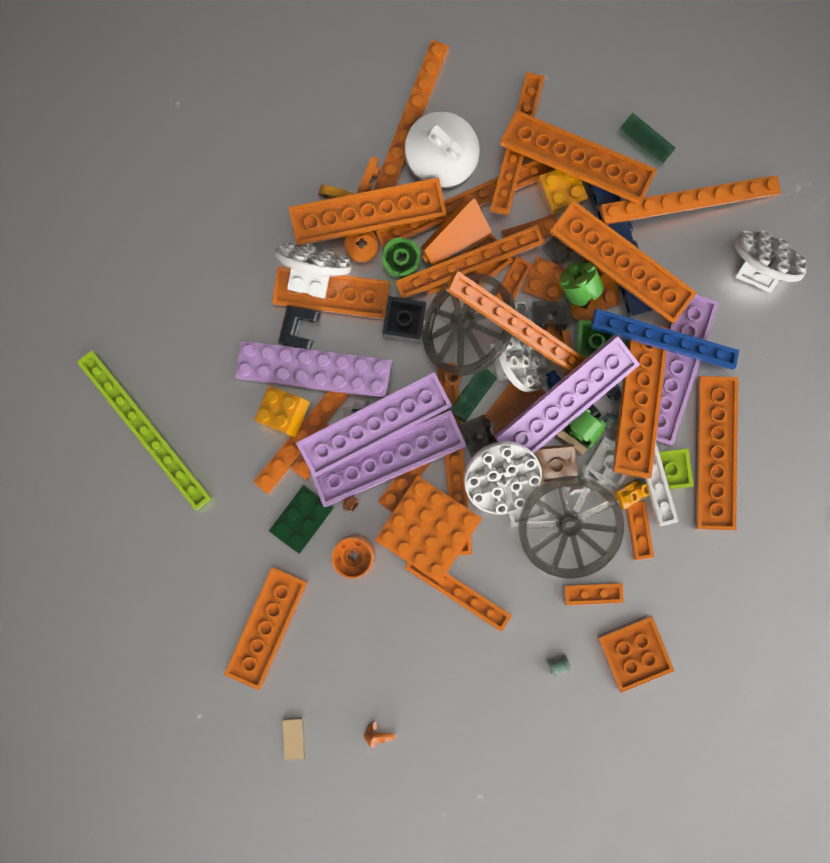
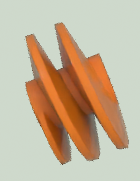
M372 231L350 235L345 239L346 253L356 262H367L373 259L379 251L378 239ZM361 242H364L363 248L360 249L359 245Z
M601 296L596 300H593V298L588 300V304L582 306H575L570 303L569 310L573 318L577 322L579 320L592 321L595 309L606 311V305Z

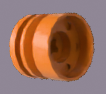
M357 534L344 537L332 552L334 569L341 576L349 579L364 576L375 559V550L372 543L366 537ZM353 550L356 554L359 553L356 560H354V557H350Z

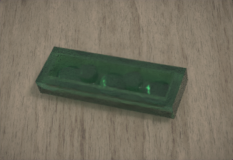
M634 113L620 127L621 131L662 164L676 149V147Z
M481 366L449 410L462 422L467 421L497 377L485 366Z

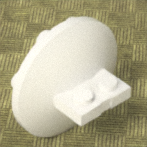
M433 112L418 119L409 130L404 147L405 158L412 173L420 181L439 177L441 188L454 187L464 182L475 170L480 154L478 138L473 128L463 118L449 112Z
M744 230L738 234L734 241L737 252L744 259L743 264L736 273V278L752 283L770 293L778 280L795 282L803 279L807 273L806 258L791 248L787 240L783 238L777 239L766 230H761V232Z
M283 242L282 245H279L275 249L274 256L291 268L288 290L304 292L324 299L329 278L350 273L352 266L349 262L350 259L334 254L332 249L323 248V252L321 251L319 255H315L316 246L312 244H305L304 247Z
M500 327L497 343L490 345L495 361L498 382L510 380L514 386L524 392H534L541 389L547 381V376L545 375L549 372V367L552 364L551 360Z
M511 441L492 443L479 450L469 461L464 474L466 493L471 502L485 512L492 514L514 512L525 507L538 492L542 479L541 466L534 453L522 444Z

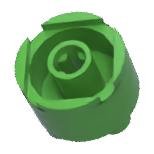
M401 237L390 240L382 253L384 270L395 280L416 273L420 267V250L416 243ZM399 256H401L402 258L405 257V261H403V262H402L401 260L398 261V257H399Z
M571 262L559 278V283L567 299L575 306L588 304L587 301L592 298L596 300L604 289L601 278L592 262Z
M588 408L564 429L567 434L581 444L586 445L587 450H590L605 432L604 427L606 424L600 418L593 417Z

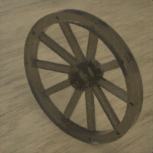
M481 273L464 275L478 285L482 283L494 287L489 293L494 296L499 293L503 302L516 310L511 293L500 281L492 276ZM445 285L430 303L424 317L422 328L424 349L432 363L447 373L460 376L478 373L492 365L502 355L513 335L505 329L500 334L477 324L476 321L487 319V317L481 313L475 314L477 311L472 307L470 308L466 303L461 308L459 299L446 291L447 285ZM450 295L455 308L452 313L440 310V307ZM436 315L450 319V323L433 332ZM474 329L498 339L488 354L485 355L472 332ZM452 330L439 354H437L433 339ZM458 334L457 366L445 363L443 359ZM465 334L480 360L468 365H464Z
M564 476L544 483L528 497L519 517V538L529 560L543 572L559 578H581L601 570L614 558L624 536V517L617 500L603 485L581 476ZM564 486H583L584 489L572 513H570ZM558 488L564 514H560L540 498ZM591 489L607 500V502L578 516ZM537 504L559 521L528 522V518L534 505ZM610 507L615 517V526L582 522ZM570 521L574 522V525L572 527H565L566 523ZM558 528L531 548L527 537V529ZM581 529L612 532L614 536L608 549L604 550ZM562 534L552 565L537 556L536 553ZM576 535L581 537L602 556L591 564L584 566ZM568 537L571 539L578 568L566 569L558 567Z

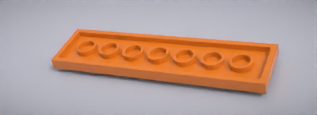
M518 110L515 111L500 141V145L639 205H641L657 172V169Z
M439 177L289 207L297 246L445 217L447 215Z
M574 200L549 232L588 262L594 263L596 268L671 324L677 321L697 294L696 291Z
M628 340V350L640 365L623 379L612 472L650 479L652 478L667 351Z
M698 377L696 529L736 530L739 377Z

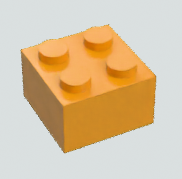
M554 170L538 177L537 185L549 215L565 212L573 200L581 206L585 205L588 200L581 179L559 170Z
M268 385L254 421L296 438L310 402Z

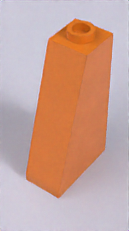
M467 197L420 247L423 252L420 255L426 264L429 263L431 266L437 265L492 232L475 198Z

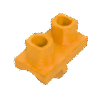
M636 479L614 491L615 499L620 502V510L626 509L650 495L648 484H641L640 479Z

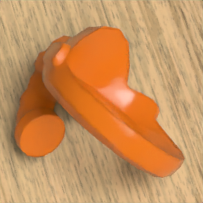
M376 722L369 724L364 733V739L371 748H374L378 742L384 743L385 741L396 740V735L392 733H372V730L377 729Z

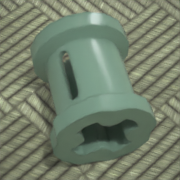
M565 654L559 659L547 661L553 677L560 672L571 671Z

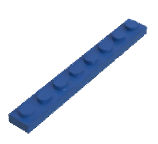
M594 310L590 329L610 335L616 334L624 339L733 370L737 366L739 354L737 349L604 310Z

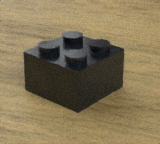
M388 296L382 336L420 343L427 302Z

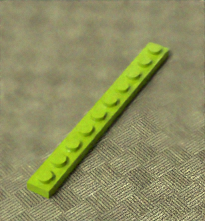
M91 350L78 360V365L195 511L212 499L96 353Z

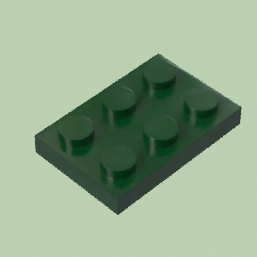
M303 485L270 528L269 532L300 554L334 507L332 505L323 507L320 497Z

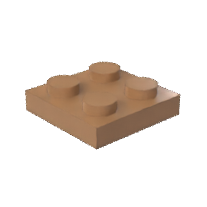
M575 444L545 446L536 451V458L540 463L542 471L540 486L579 482Z

